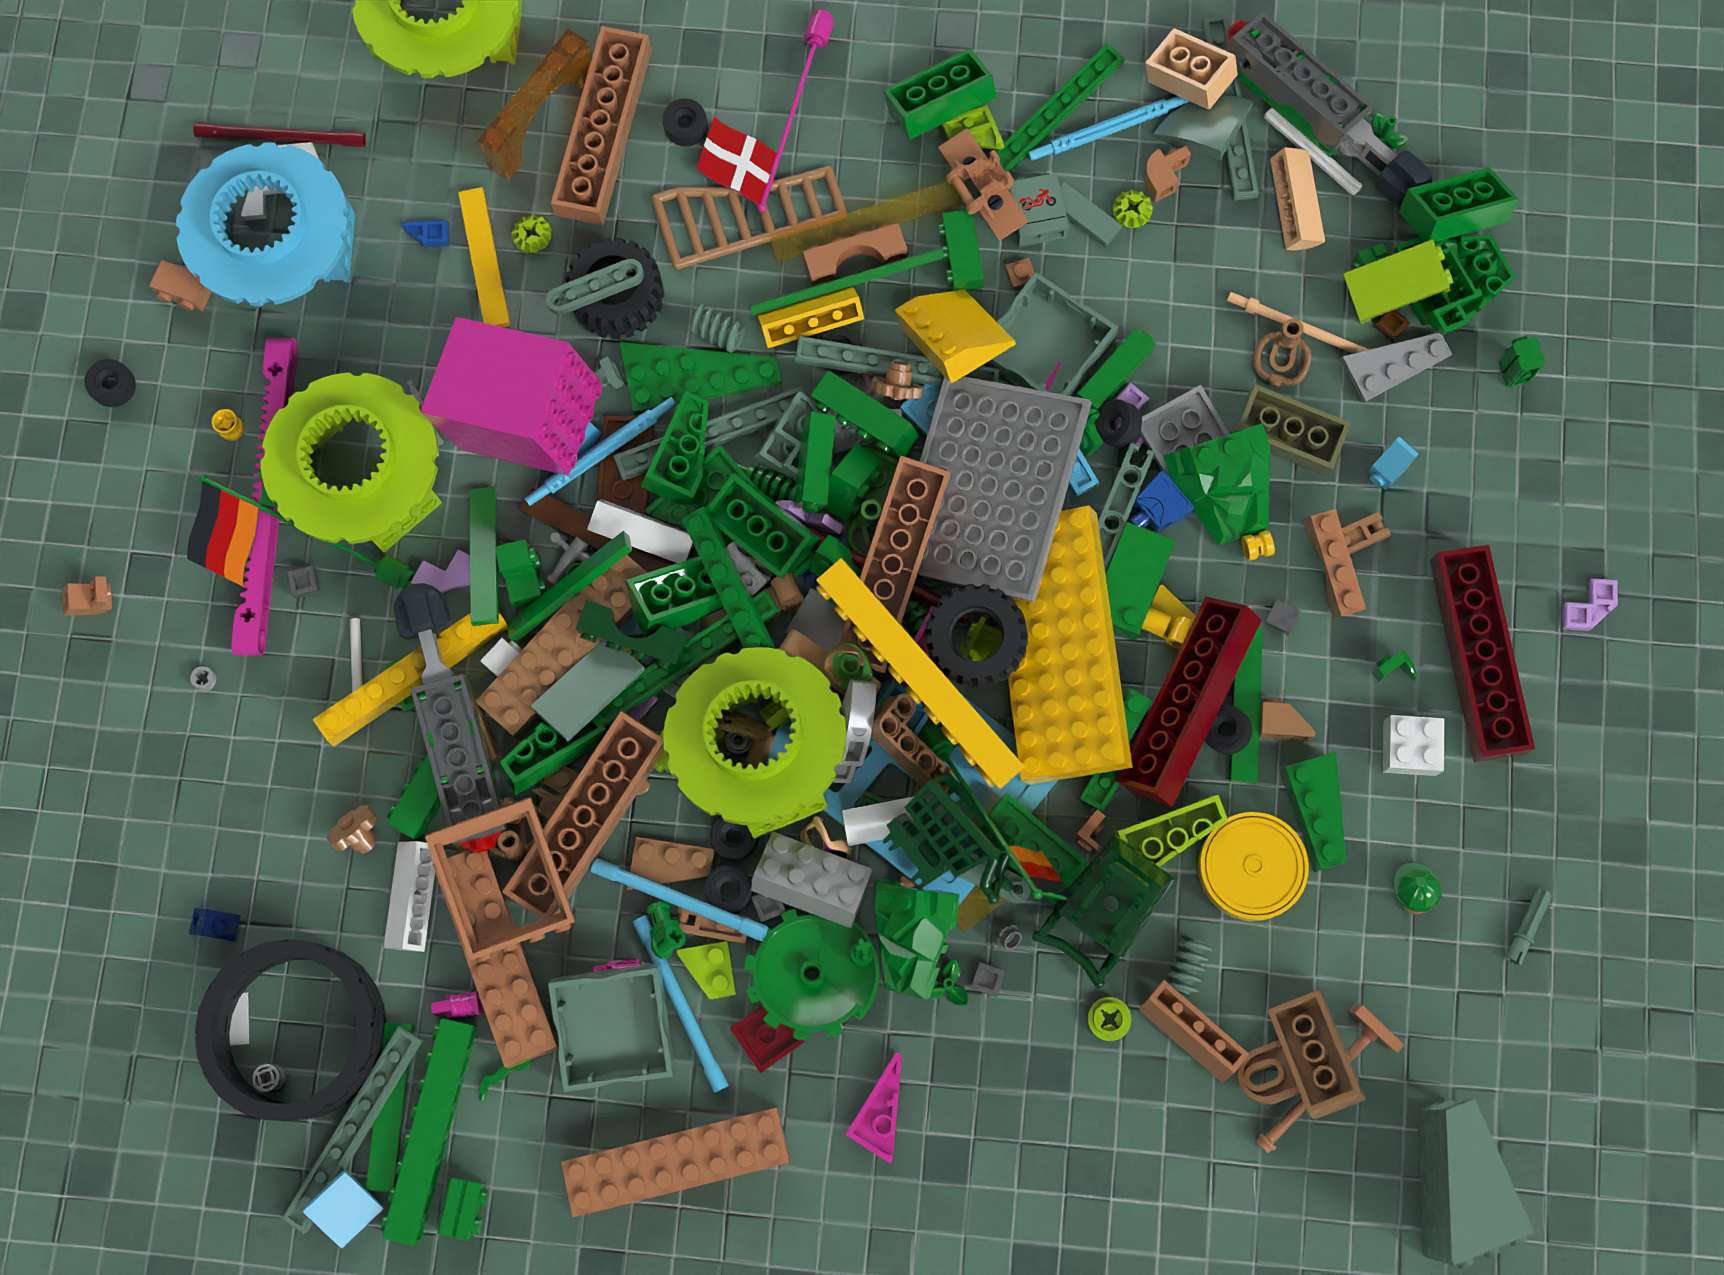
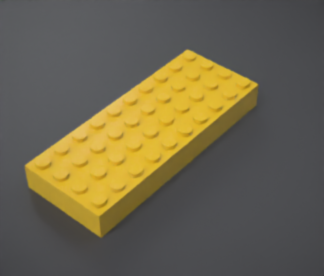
M1089 505L1061 511L1035 603L1012 598L1024 615L1028 632L1025 657L1021 660L1019 668L1009 675L1008 682L1018 760L1025 766L1020 771L1021 781L1029 785L1133 768L1097 513Z
M842 558L817 579L820 585L816 589L826 600L832 597L838 604L835 608L836 612L844 621L848 618L856 625L852 628L853 631L863 642L868 639L873 644L870 649L881 663L884 660L890 663L891 666L888 667L889 672L899 683L905 681L908 684L905 689L917 704L922 701L926 704L923 707L926 714L936 725L940 722L943 724L940 729L954 746L958 743L961 744L958 747L959 751L972 766L978 764L976 770L990 787L996 784L1001 789L1025 768Z

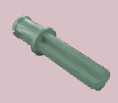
M1541 888L1536 890L1518 932L1513 934V943L1508 954L1505 956V959L1510 961V963L1522 966L1530 945H1534V935L1552 898L1549 891Z

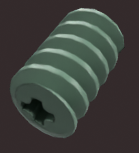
M700 304L691 321L692 334H700V337L704 340L709 338L710 343H717L718 347L722 349L726 347L728 352L733 353L741 345L747 326L740 331V322L736 321L731 326V317L728 316L723 322L721 321L723 313L719 312L713 317L714 309L710 308L705 313V304Z
M1180 935L1186 942H1178L1177 947L1183 952L1174 953V957L1180 962L1171 963L1170 967L1176 973L1167 974V977L1173 982L1168 984L1181 995L1190 996V993L1199 992L1193 986V982H1202V979L1196 973L1205 972L1206 969L1199 963L1209 961L1203 955V952L1212 951V948L1202 941Z

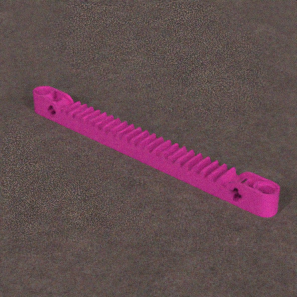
M268 337L266 340L263 374L270 381V385L263 388L268 395L262 397L266 402V405L261 406V409L266 414L260 416V419L265 424L259 425L263 434L258 435V438L262 442L273 417L279 409L285 408L288 405L289 398L293 395L298 354L295 338ZM263 443L257 445V448L262 452L256 454V458L260 462L265 456V450L262 448ZM261 463L255 464V468L258 471L261 468ZM256 473L254 478L259 482L254 483L252 487L258 492L252 493L251 496L260 504L263 484L258 479L259 473ZM265 506V507H267V508H269V509H271V510H273V511L279 513L278 510H277L278 507ZM260 509L256 536L248 557L250 561L245 566L249 571L244 573V577L248 581L244 582L243 588L247 591L240 593V596L246 602L236 609L234 616L232 652L238 656H262L266 646L279 519Z

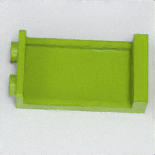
M1430 240L1343 273L1361 324L1370 322L1373 317L1440 292H1449V284L1453 283L1449 268L1444 270L1441 260H1444L1445 257L1441 246H1435L1434 241Z

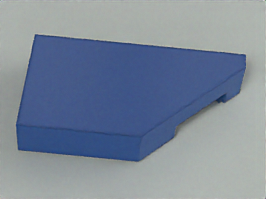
M448 220L402 222L403 229L423 247L449 246Z

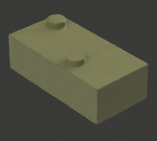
M1255 384L1247 396L1233 433L1263 423L1270 445V454L1327 476L1335 466L1351 422Z

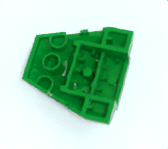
M1492 235L1461 236L1456 240L1446 239L1434 243L1435 246L1440 245L1445 259L1441 260V264L1444 270L1449 268L1453 283L1449 284V292L1445 293L1443 291L1410 304L1420 324L1424 326L1430 324L1434 331L1442 335L1465 326L1514 280L1516 276ZM1422 238L1410 240L1396 246L1394 254L1425 242Z
M1263 423L1163 455L1169 478L1193 504V511L1218 546L1241 539L1245 535H1254L1261 531L1269 530L1270 445Z
M875 878L873 908L884 987L886 990L921 999H929L940 970L937 961L940 953H946L948 944L944 943L948 931L954 930L957 923L959 894L942 890H918L901 886L898 881Z

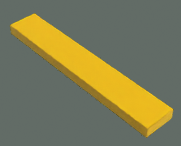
M480 187L458 192L483 322L499 327L511 326L484 189Z

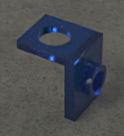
M195 908L189 935L234 942L240 915Z

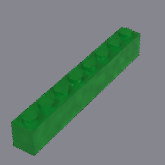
M441 1018L440 1023H436L432 1038L435 1039L433 1050H429L426 1057L425 1066H428L426 1076L421 1078L418 1086V1093H421L418 1104L414 1105L411 1112L413 1125L411 1132L408 1131L404 1138L403 1148H406L404 1158L399 1160L396 1168V1175L399 1177L396 1187L393 1186L389 1194L388 1203H391L389 1214H385L382 1220L381 1231H384L382 1239L410 1246L421 1244L478 1026Z

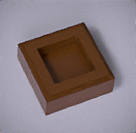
M1395 309L1385 313L1373 327L1393 343L1411 322Z

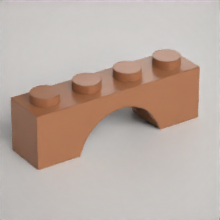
M899 223L883 224L876 230L869 232L867 230L860 231L852 237L846 239L836 238L829 244L822 246L813 245L806 251H803L804 263L812 286L836 279L842 263L856 255L871 256L882 265L906 258L907 246Z
M1336 509L1304 518L1303 521L1310 544L1318 552L1324 567L1327 581L1326 596L1333 618L1365 610L1364 599Z

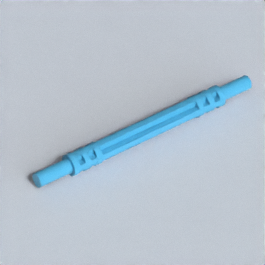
M1179 96L1166 101L1161 99L1051 140L1048 145L1029 151L1028 157L1030 161L1052 153L1057 155L1164 115L1170 109L1190 101Z
M670 397L650 411L648 409L578 457L577 463L571 469L569 476L553 474L544 481L545 484L524 497V499L531 506L548 493L552 492L553 494L658 422L656 419L677 405L676 402Z

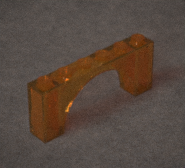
M570 29L566 30L477 140L488 167L506 180L510 179L523 162L522 145L526 131L545 99L564 83L571 81L580 88H583L592 60L591 50L588 41Z

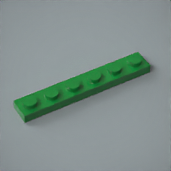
M701 507L682 518L743 647L775 648L708 508Z

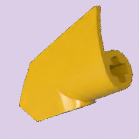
M1160 585L1141 629L1166 639V643L1169 646L1180 650L1196 615L1164 585Z

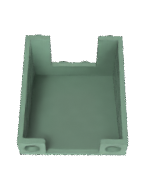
M1444 1099L1418 1110L1422 1237L1425 1257L1436 1260V1262L1440 1261L1443 1264L1447 1263L1451 1266L1457 1265L1458 1268H1463L1475 1262L1474 1257L1484 1254V1257L1493 1256L1501 1252V1246L1508 1243L1511 1246H1516L1528 1241L1526 1236L1533 1234L1534 1230L1476 1100L1466 1099L1454 1104L1453 1099Z

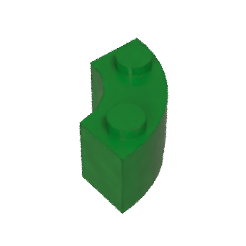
M828 535L816 550L810 571L820 577L842 558L859 578L861 575V569L858 570L851 559L853 557L852 553L840 541ZM832 597L829 600H826L838 606V604L832 599Z

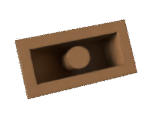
M1270 698L1260 705L1259 738L1311 741L1316 737V731L1291 704L1282 703L1281 699Z

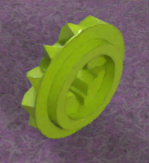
M1133 189L1128 192L1122 191L1115 198L1113 204L1115 219L1121 225L1128 228H1138L1145 225L1151 218L1153 211L1150 197H1146L1143 191L1137 192ZM1129 203L1133 206L1139 205L1136 213L1133 210L1126 211L1129 208Z
M533 214L528 217L522 216L518 223H514V229L511 232L517 248L527 253H536L548 246L552 237L549 223L542 216L537 217ZM533 228H535L536 234L538 236L531 235L529 238H527L528 235L525 230L531 231L533 230Z
M1101 998L1092 1005L1088 1012V1025L1095 1036L1104 1041L1121 1039L1130 1029L1132 1020L1130 1010L1124 1002L1117 998ZM1101 1010L1107 1014L1118 1011L1114 1018L1115 1025L1118 1028L1111 1024L1101 1027L1105 1020Z

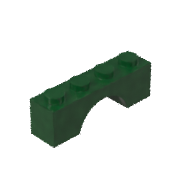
M586 600L575 629L581 634L580 638L591 643H595L596 639L606 642V648L620 652L621 648L631 651L630 656L645 661L646 657L656 660L655 665L669 670L671 666L678 668L688 640L686 634L663 626L654 634L645 638L628 637L617 629L614 611L611 608Z

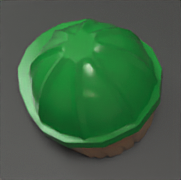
M1407 863L1396 871L1394 892L1405 911L1416 915L1426 913L1437 906L1442 898V887L1430 869L1419 863Z

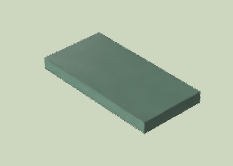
M601 641L531 705L533 711L568 742L645 671L643 665L630 656L623 648H621L620 652L606 648V642Z

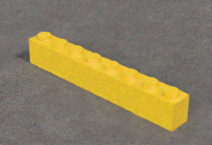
M469 613L438 634L436 638L443 664L451 668L507 630L508 626L501 614L499 613V624L472 626L471 613ZM422 646L312 719L333 747L412 694L411 688L423 685L421 676L427 665Z

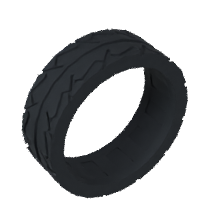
M285 939L284 941L277 940L262 943L244 951L240 956L238 955L225 965L209 985L208 991L206 990L198 1009L195 1027L197 1058L205 1078L217 1095L234 1109L257 1119L275 1121H299L322 1117L341 1108L357 1095L380 1057L385 1023H387L385 1005L370 975L363 966L345 953L321 944L303 940ZM293 960H314L330 969L340 978L348 990L356 1015L355 1042L348 1062L337 1078L325 1089L307 1099L293 1103H283L258 1093L244 1080L237 1069L230 1047L229 1032L232 1015L244 991L263 972L278 964Z

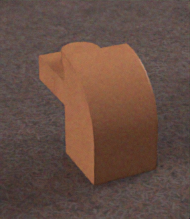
M1187 146L1179 150L1178 148L1172 149L1165 157L1160 149L1150 156L1144 175V184L1154 202L1176 192L1179 180L1174 172L1188 165L1191 153Z
M95 576L89 584L68 583L62 590L63 615L84 616L110 611L112 609L111 584L106 583V577Z

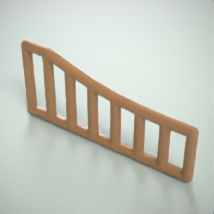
M824 166L805 173L773 180L770 191L778 190L789 225L775 229L767 204H765L766 211H759L765 233L752 237L738 197L742 194L727 187H677L654 194L651 197L652 204L673 268L676 270L845 219L848 213L832 167ZM823 177L826 179L836 211L824 215L821 213L811 181ZM802 184L813 217L801 222L797 219L787 187ZM687 197L703 198L718 247L704 251ZM713 197L729 198L742 240L727 243ZM677 198L695 253L680 258L663 206V202Z

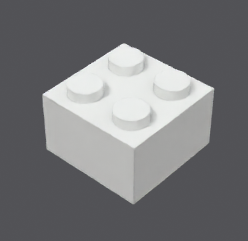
M1390 715L1383 721V773L1437 776L1444 771V718Z

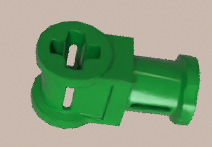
M659 901L647 908V912L651 916L654 928L649 932L652 939V952L659 959L665 960L672 955L675 948H681L685 944L686 938L684 932L679 927L678 920L671 919L669 902Z

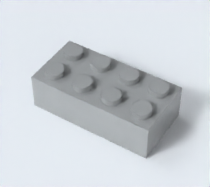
M772 832L754 872L751 891L851 928L869 885L873 869Z

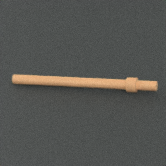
M1230 292L1227 299L1228 302L1245 308V312L1253 315L1257 313L1283 325L1287 320L1295 319L1260 304L1259 300L1252 297L1248 299ZM1300 321L1303 324L1302 333L1352 354L1369 350Z

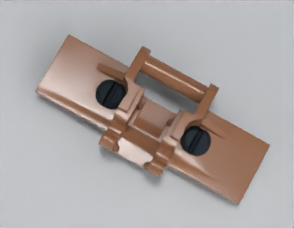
M968 128L938 147L953 170L946 176V180L948 183L953 184L966 204V211L968 214L980 211L999 241L1029 222L1009 192V189L1014 185V178L1009 171H1004L999 163L1000 157L995 150L990 152L991 156L988 159ZM968 178L972 180L981 194L976 200H974L963 183Z

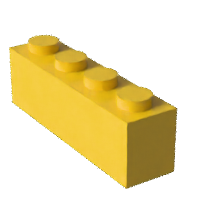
M853 286L757 315L762 335L768 348L797 340L799 336L807 337L864 319L860 299Z

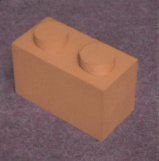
M161 260L149 285L156 293L155 297L166 303H170V301L177 302L180 307L192 311L194 308L203 312L212 293L200 283V277H194L188 269Z

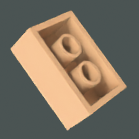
M1175 28L1145 62L1149 83L1210 110L1238 75L1236 56Z

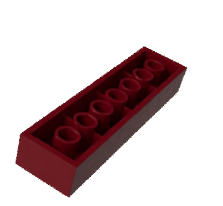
M1483 545L1437 552L1430 560L1473 760L1474 762L1526 755L1535 750V745L1490 546Z
M1205 597L1130 750L1133 768L1121 769L1116 779V782L1131 794L1173 807L1262 622V619L1247 605Z

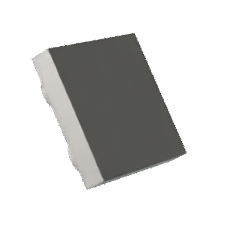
M811 588L785 634L788 635L791 630L798 631L829 652L834 645L838 644L845 621L836 612V605L826 601L821 593Z

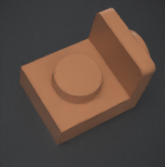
M1098 809L1075 836L1079 840L1077 844L1087 853H1090V851L1097 853L1101 848L1099 844L1089 837L1090 835L1096 837L1105 826L1101 822L1105 815Z

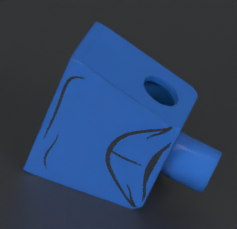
M1161 471L1136 498L1133 507L1137 514L1129 519V523L1142 528L1148 525L1153 532L1158 533L1190 516L1194 506L1164 471Z

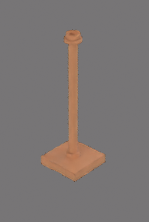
M1355 1003L1348 1010L1364 1026L1361 1030L1363 1033L1346 1050L1351 1062L1371 1041L1375 1042L1377 1039L1388 1050L1396 1053L1404 1046L1363 1005ZM1301 1098L1266 1136L1262 1133L1259 1135L1260 1138L1256 1142L1268 1153L1271 1150L1274 1151L1276 1147L1273 1144L1306 1110L1303 1099Z

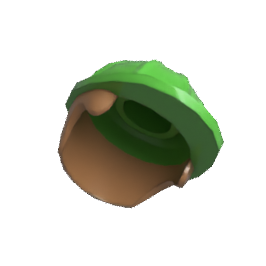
M842 642L834 645L826 656L824 669L842 689L847 691L850 679L872 680L873 673L865 651L855 643Z

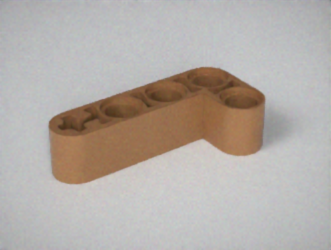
M791 572L783 579L778 576L771 581V587L765 589L780 612L764 622V624L800 608L804 602L802 593ZM725 608L705 617L702 620L704 628L706 629L727 615Z
M791 630L779 650L785 651L789 657L799 656L813 664L830 681V690L833 693H837L839 698L844 700L846 690L837 685L824 669V662L828 652L798 631ZM872 677L871 681H874L876 683L877 694L882 684L877 679Z
M900 694L885 699L874 713L871 737L922 787L929 780L948 771L955 777L952 770L906 726V723L916 710L915 700L909 694ZM898 702H899V704H900V706H901V711H900V712H899V710H898V708H897V703H898ZM882 722H884L886 725L885 732L882 728ZM901 740L904 742V749L901 748ZM919 758L922 760V767L919 765ZM945 782L940 785L945 791L950 789Z

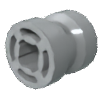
M263 1064L254 1071L252 1076L253 1084L259 1091H279L286 1084L287 1073L280 1065Z

